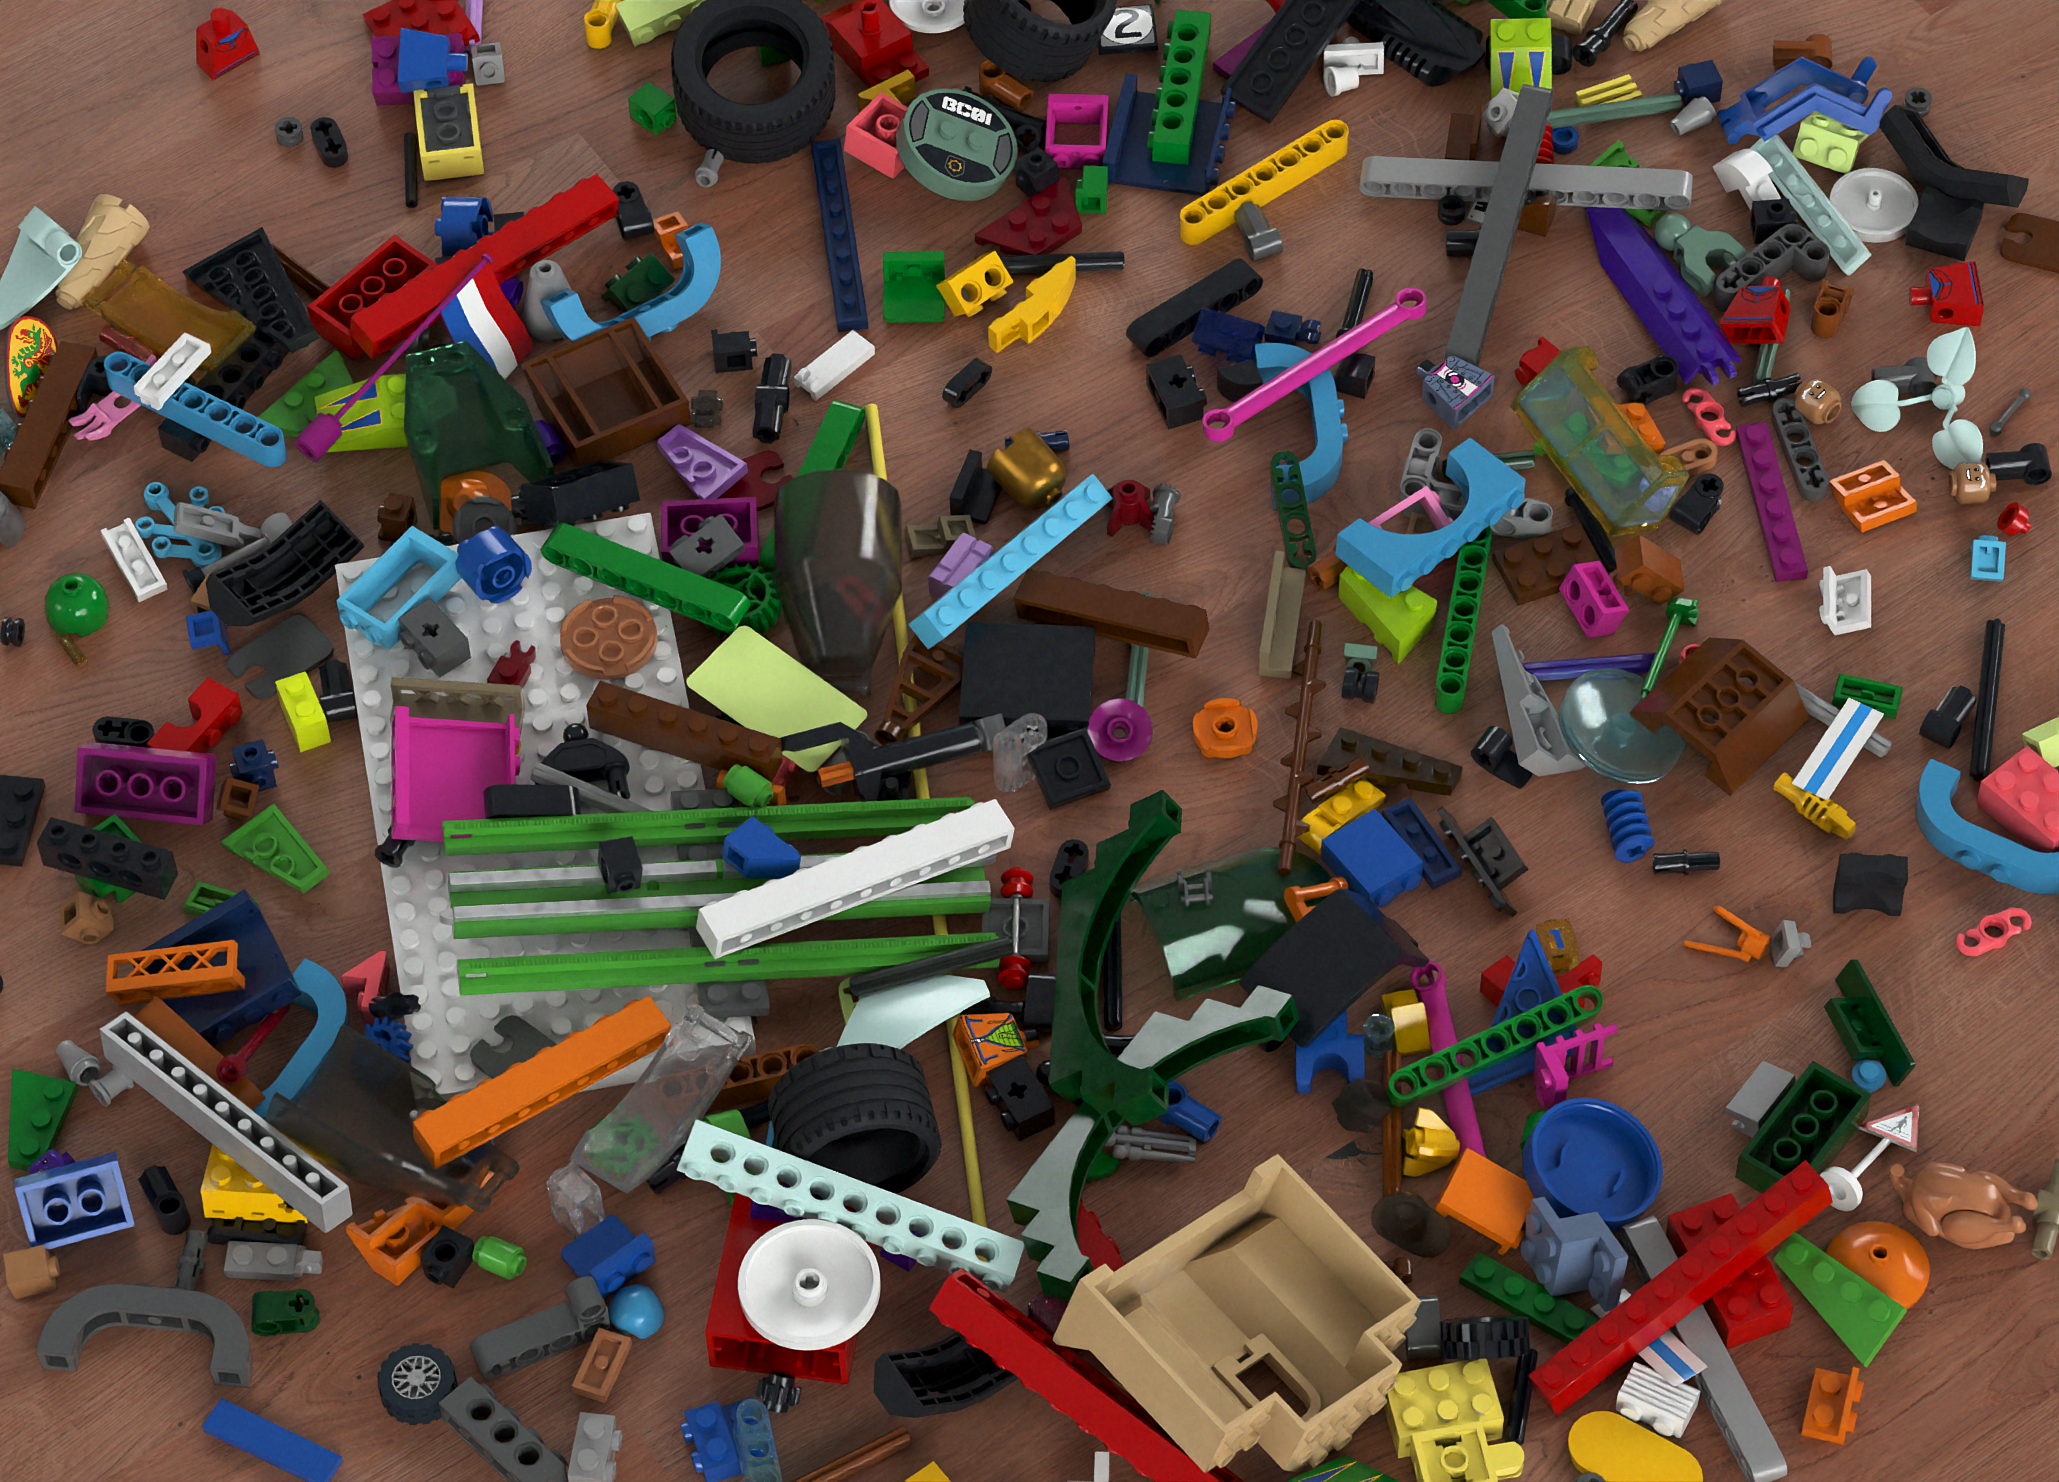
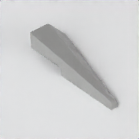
M1499 625L1492 631L1518 764L1538 777L1583 769L1587 766L1586 762L1582 757L1573 754L1569 747L1573 740L1569 733H1562L1556 718L1558 714L1537 677L1525 671L1521 664L1525 657L1522 651H1515L1509 637L1511 632L1506 626Z

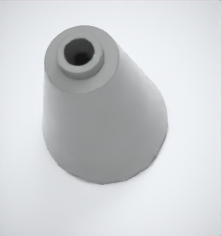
M542 260L532 266L521 314V321L525 325L529 336L536 341L544 343H554L553 339L562 338L563 336L549 322L540 301L567 288L572 290L560 266L551 260Z

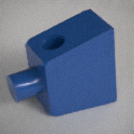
M401 28L398 85L401 93L447 87L450 83V71H467V53H451V44L448 37Z

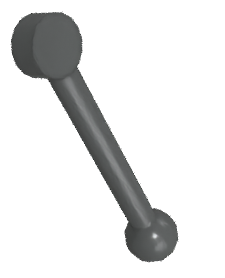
M2021 389L2019 397L2001 419L1990 425V433L1992 435H2000L2005 422L2024 400L2030 399L2031 391L2029 389Z

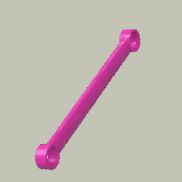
M1413 287L1400 290L1395 297V302L1225 409L1218 408L1208 411L1202 419L1205 437L1214 442L1228 440L1233 436L1234 428L1404 320H1417L1421 318L1427 310L1425 293ZM1406 301H1417L1414 307L1401 305ZM1214 422H1225L1221 429L1209 427Z
M1429 961L1425 967H1414L1410 974V982L1419 994L1420 1002L1424 1003L1433 1054L1458 1043L1445 993L1447 977L1439 964L1434 961ZM1432 971L1438 972V978L1436 981ZM1424 974L1429 982L1428 987L1419 986L1420 978ZM1461 1054L1455 1056L1457 1063L1464 1066ZM1437 1069L1438 1076H1439V1080H1440V1079L1442 1078V1074H1441V1072ZM1466 1079L1442 1090L1451 1129L1455 1133L1456 1140H1459L1460 1143L1458 1158L1467 1148L1486 1158Z

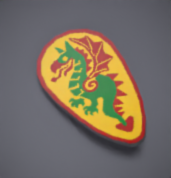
M32 316L16 319L10 324L6 333L4 350L5 387L12 412L18 418L26 416L28 402L30 399H34L38 390L39 379L42 375H45L49 367L50 355L52 352H56L58 348L56 337L49 326L39 318Z

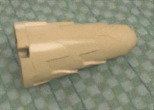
M1648 0V3L1626 25L1623 42L1631 51L1642 52L1646 48L1650 49L1669 34L1673 35L1690 21L1694 22L1713 7L1719 6L1724 0Z
M100 194L95 198L85 218V223L75 239L82 249L81 258L57 285L58 287L55 292L56 300L62 307L71 310L73 307L82 306L94 290L100 288L115 267L119 268L133 248L147 235L150 228L147 219L131 204L124 209L119 206L122 199L118 197Z

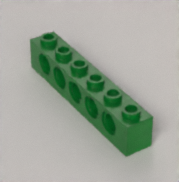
M1176 9L1174 21L1168 22L1167 39L1171 40L1170 43L1164 44L1163 60L1167 61L1166 65L1161 64L1159 82H1162L1163 86H1157L1155 104H1158L1159 108H1153L1151 126L1155 127V131H1149L1147 149H1153V162L1188 165L1211 35V13Z

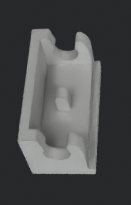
M1762 1061L1726 1107V1113L1735 1118L1731 1126L1753 1138L1796 1083L1795 1075Z

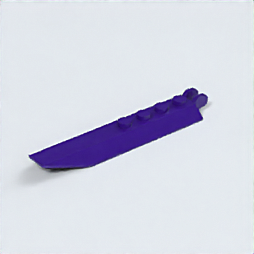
M1586 208L1601 266L1662 352L1677 361L1678 374L1685 384H1688L1697 372L1702 374L1710 385L1718 384L1719 377L1715 370L1716 367H1720L1729 379L1737 376L1735 366L1731 360L1741 362L1742 359L1657 242L1624 208Z

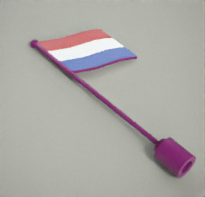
M489 254L481 256L482 261L335 415L319 413L294 439L295 446L305 457L317 462L342 436V430L340 429L342 424L339 419L439 314L452 343L474 374L484 400L533 350L532 341L525 325L499 286L491 268L492 257Z

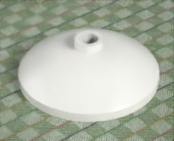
M889 0L890 10L907 28L914 31L942 33L953 30L965 23L963 18L964 0Z

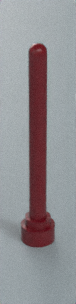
M290 1003L271 1012L235 1055H227L220 1061L216 1067V1074L221 1082L226 1085H236L241 1081L247 1072V1061L290 1011Z

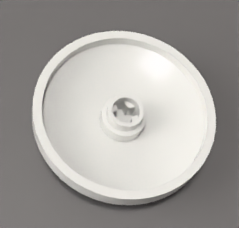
M797 1220L782 1224L768 1231L748 1250L738 1275L740 1304L751 1326L769 1341L796 1350L825 1349L848 1340L858 1333L871 1319L880 1298V1271L871 1248L854 1231L826 1220Z

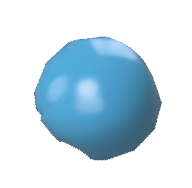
M633 1284L623 1287L616 1292L609 1303V1319L622 1335L630 1333L640 1339H645L657 1332L665 1320V1308L655 1292L648 1286Z

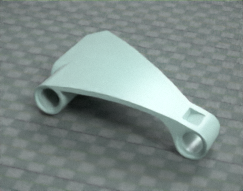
M36 206L18 226L21 231L0 280V330L13 323L42 300L69 273L82 255L81 246L69 236V233Z
M939 974L863 994L844 1028L837 1047L857 1043H876L902 1049L933 1027L949 1018H957L963 1010L991 997L984 980Z

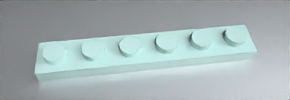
M1777 134L1765 142L1760 138L1750 149L1759 153L1768 162L1773 170L1768 174L1783 195L1789 199L1790 204L1814 235L1829 247L1831 257L1842 271L1850 276L1872 254Z

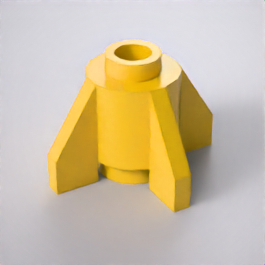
M1419 1107L1414 1124L1420 1127H1412L1410 1130L1402 1129L1401 1136L1406 1140V1153L1413 1155V1158L1405 1156L1401 1173L1413 1177L1448 1166L1451 1160L1457 1158L1460 1143L1459 1140H1456L1455 1133L1432 1110Z

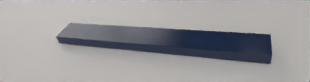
M841 139L811 142L838 332L869 329Z

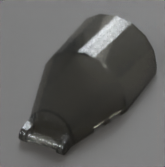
M836 469L814 471L793 478L779 488L774 500V589L776 591V598L781 605L785 622L788 624L792 634L793 643L801 664L817 676H861V679H823L840 692H861V696H871V673L881 649L887 627L890 625L896 603L902 592V512L898 490L885 479L865 472Z
M345 1024L340 1027L328 1056L303 1095L294 1103L276 1092L270 1102L265 1120L299 1148L353 1182L456 1207L467 1205L477 1212L485 1211L491 1204L492 1196L507 1180H512L520 1170L517 1161L500 1151L490 1140L434 1169L413 1139V1121L427 1110L434 1111L445 1105L447 1101L435 1090L436 1084L430 1077ZM492 1171L493 1173H495L486 1182V1184L482 1188H480V1185L484 1181L488 1172Z

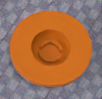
M483 471L459 472L445 478L434 488L428 501V512L433 525L441 533L450 532L453 536L452 525L455 513L468 500L483 496L495 498L504 503V506L512 512V494L506 483L493 474Z

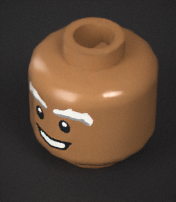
M1814 378L1809 382H1802L1794 394L1796 397L1795 409L1800 411L1813 424L1821 425L1832 422L1842 408L1839 391L1820 378Z
M1959 463L1954 468V471L1949 472L1948 492L1950 496H1954L1959 504H1983L1989 499L1990 492L1996 491L1995 473H1990L1988 466L1984 463Z

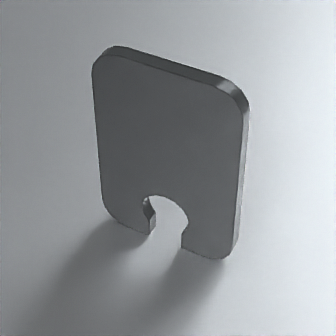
M293 615L233 653L227 660V666L230 673L236 679L243 676L250 667H263L266 670L265 675L261 679L253 680L245 685L246 690L253 697L263 700L277 693L275 681L304 671L308 673L332 657L333 646L304 615Z
M511 1015L503 1018L495 1025L494 1031L500 1036L510 1038L513 1041L512 1048L507 1052L497 1053L490 1048L489 1043L481 1039L472 1048L470 1057L475 1067L493 1079L503 1074L511 1065L517 1062L523 1063L533 1058L541 1049L548 1046L553 1047L557 1044L522 1018Z

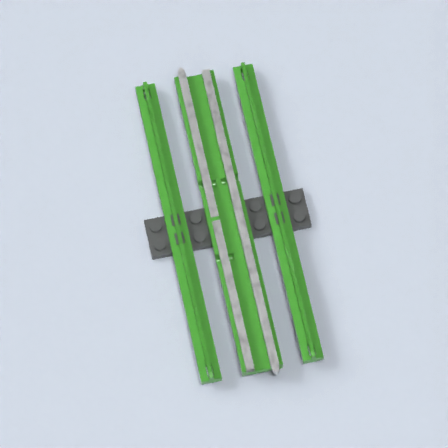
M727 789L671 791L670 811L442 821L444 856L599 849L601 841L633 836L636 847L677 845L679 861L657 862V864L641 863L643 871L640 888L626 893L616 892L607 894L599 865L448 872L450 908L440 912L439 921L445 925H452L454 939L688 927L691 948L457 959L460 995L696 983L701 1019L769 1015L770 1009L766 979L862 975L999 938L995 932L771 944H760L759 942L714 959L696 929L699 909L703 908L706 904L733 897L739 891H749L772 880L745 878L722 859L725 837L752 816L762 824L768 825L781 840L899 835L910 831L917 825H926L940 820L943 816L947 815V812L969 809L975 804L971 797L763 806L762 808L757 806L751 808L740 807L739 800L728 794ZM470 834L469 838H451V835ZM848 853L801 855L799 869L811 868L823 863L828 858H838ZM997 853L818 921L989 912L991 889L989 881L985 880L983 866L995 863ZM1000 958L961 969L999 967ZM486 973L485 977H466V974Z

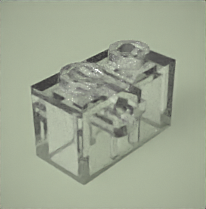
M573 1161L564 1168H559L552 1173L549 1180L546 1181L552 1218L574 1239H577L605 1219L600 1187Z

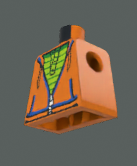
M1009 1013L958 1016L952 1033L973 1087L987 1084V1071L1020 1056H1023L1025 1059L1027 1050L1038 1048L1039 1037L1035 1028L1019 1031L1014 1017Z

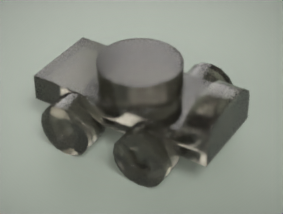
M699 390L698 397L691 398V409H696V412L690 411L691 424H694L695 428H713L714 425H721V413H715L716 410L723 411V398H717L718 391Z

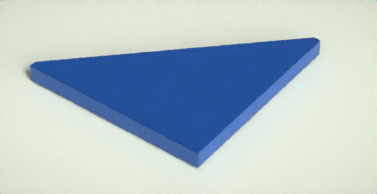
M1535 929L1530 930L1526 935L1490 1028L1563 995ZM1549 1012L1547 1014L1549 1021L1553 1024L1559 1025L1564 1023V1018L1560 1013ZM1519 1026L1517 1028V1033L1523 1038L1528 1039L1534 1036L1533 1031L1528 1026ZM1578 1029L1562 1035L1564 1040L1574 1038V1031ZM1492 1039L1486 1042L1487 1048L1495 1053L1503 1051V1046L1499 1041ZM1555 1039L1544 1043L1545 1046L1555 1044ZM1536 1047L1470 1077L1468 1085L1471 1097L1534 1072ZM1572 1048L1567 1050L1566 1058L1572 1056Z

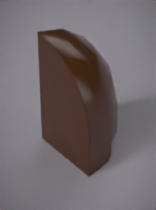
M1541 195L1525 203L1517 229L1546 237L1555 217L1556 197L1554 195Z

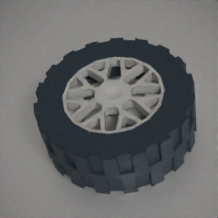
M413 1343L411 1346H402L396 1352L393 1351L389 1354V1358L381 1364V1371H378L377 1376L381 1401L384 1408H387L388 1414L391 1417L397 1418V1421L401 1423L407 1422L410 1425L420 1423L425 1425L429 1424L430 1421L435 1419L437 1421L442 1418L438 1403L458 1387L455 1369L449 1356L444 1355L443 1350L436 1349L430 1344L419 1345V1343Z

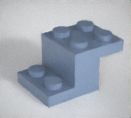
M1545 1197L1531 1199L1529 1214L1525 1220L1524 1240L1521 1242L1520 1251L1523 1259L1530 1264L1536 1273L1539 1283L1545 1286L1551 1297L1589 1290L1592 1298L1597 1300L1604 1312L1612 1311L1619 1303L1628 1255L1598 1212L1559 1219Z

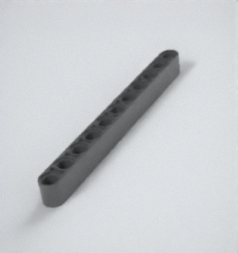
M1523 84L1521 87L1447 344L1444 361L1449 356H1455L1476 367L1479 365L1551 111L1554 96L1553 89Z

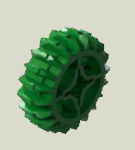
M735 562L733 568L728 569L724 566L720 573L716 572L708 578L740 591L750 600V608L737 628L748 626L757 633L767 634L769 626H776L777 617H781L783 596L780 592V585L778 581L774 580L771 572L764 573L761 566L752 569L749 562L745 567H740ZM758 594L764 599V601L761 602L757 600V596L755 595ZM705 624L708 632L715 631L718 639L724 635H727L728 638L733 633Z

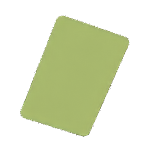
M748 626L738 627L686 681L689 688L742 726L777 738L837 722H842L856 730L867 718V712L864 708ZM841 740L797 752L783 751L782 754L805 771L814 772L841 745Z

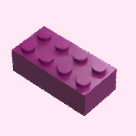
M88 742L78 747L74 812L106 816L116 814L118 817L204 825L213 819L217 754Z

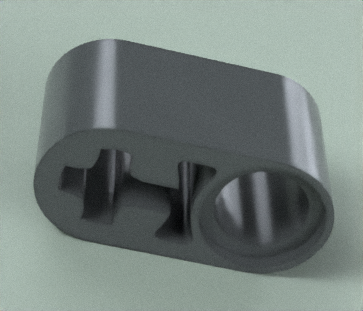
M1437 1295L1417 1296L1421 1301L1414 1314L1417 1319L1404 1333L1406 1337L1407 1359L1442 1358L1439 1324L1441 1318Z

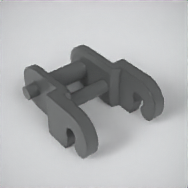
M1205 866L1203 884L1187 885V881L1183 880L1181 868L1177 869L1179 892H1184L1181 902L1185 901L1186 907H1189V902L1205 901L1206 905H1210L1209 899H1213V894H1209L1208 891L1212 890L1210 866ZM1204 888V894L1188 895V890Z

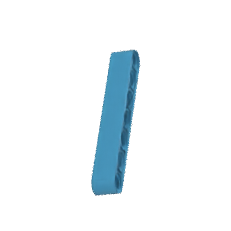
M114 352L105 358L104 369L108 385L114 392L264 466L278 467L286 461L287 449L284 435L278 427L186 382H183L164 402L160 410H156L151 407V404H143L140 397L135 395L134 385L147 373L152 365L124 352Z

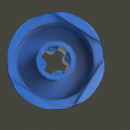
M479 196L442 197L441 218H436L435 234L436 236H441L443 257L453 256L459 250H466L472 247L483 236L494 234V232H488V222H493L492 207L488 198Z
M492 526L488 530L476 534L471 539L463 540L457 548V553L459 554L456 562L457 572L472 591L483 601L489 600L491 603H501L509 600L523 588L520 583L525 576L529 579L532 571V563L529 556L499 526Z

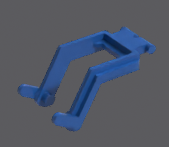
M1801 56L1740 94L1741 101L1726 110H1719L1717 118L1728 143L1732 145L1738 143L1739 138L1745 134L1760 136L1765 142L1814 111L1871 135L1879 128L1882 115L1892 100V93L1888 88H1881L1877 91L1868 107L1863 105L1869 93L1866 84L1877 66L1872 57L1863 58L1853 76L1848 78ZM1800 85L1807 86L1771 110L1765 111V107Z

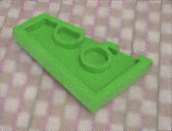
M274 803L221 841L224 849L303 894L330 875L327 867Z

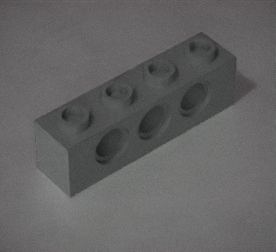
M470 1376L438 1403L442 1420L507 1482H568L567 1462L557 1450L553 1449L550 1451L545 1447L537 1431L532 1427L526 1429L519 1422L518 1415L510 1406L505 1405L503 1407L498 1403L494 1392L485 1383L479 1385ZM482 1415L489 1416L485 1420H475L477 1417ZM506 1437L513 1438L511 1441L507 1443L499 1442L501 1439ZM527 1460H536L532 1465L523 1464Z

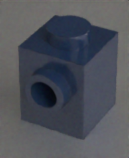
M1713 60L1688 64L1678 68V77L1674 81L1675 93L1681 95L1685 107L1693 98L1699 99L1702 96L1706 97L1710 103L1721 100L1723 80Z

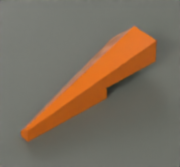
M506 1154L501 1157V1162L486 1169H482L480 1166L474 1168L468 1177L456 1182L453 1179H449L404 1199V1205L386 1213L383 1209L374 1213L373 1219L356 1225L355 1222L346 1226V1233L372 1270L396 1286H399L422 1263L420 1256L441 1227L445 1225L455 1230L516 1170L515 1159Z

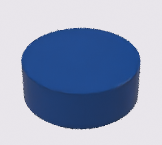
M1571 126L1552 129L1553 152L1569 154L1576 150L1579 139L1576 129Z

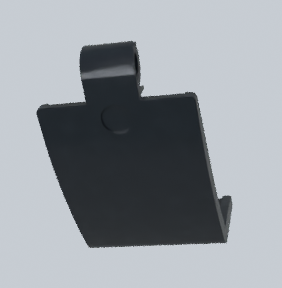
M1338 889L1315 906L1276 941L1239 980V985L1249 995L1252 994L1258 985L1291 994L1299 1020L1287 1036L1289 1035L1299 1047L1307 1048L1358 998L1397 965L1405 964L1412 967H1425L1430 960L1418 949V943L1395 920L1387 918L1366 896L1346 889ZM1287 1036L1282 1042L1271 1040L1259 1043V1045L1265 1052L1270 1053L1278 1049L1285 1042Z

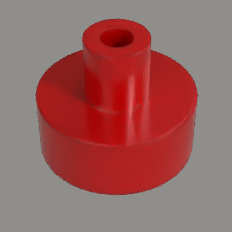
M2017 502L2009 504L1999 516L1997 522L1998 529L2008 536H2014L2019 532L2023 534L2028 533L2032 526L2027 521L2029 511Z

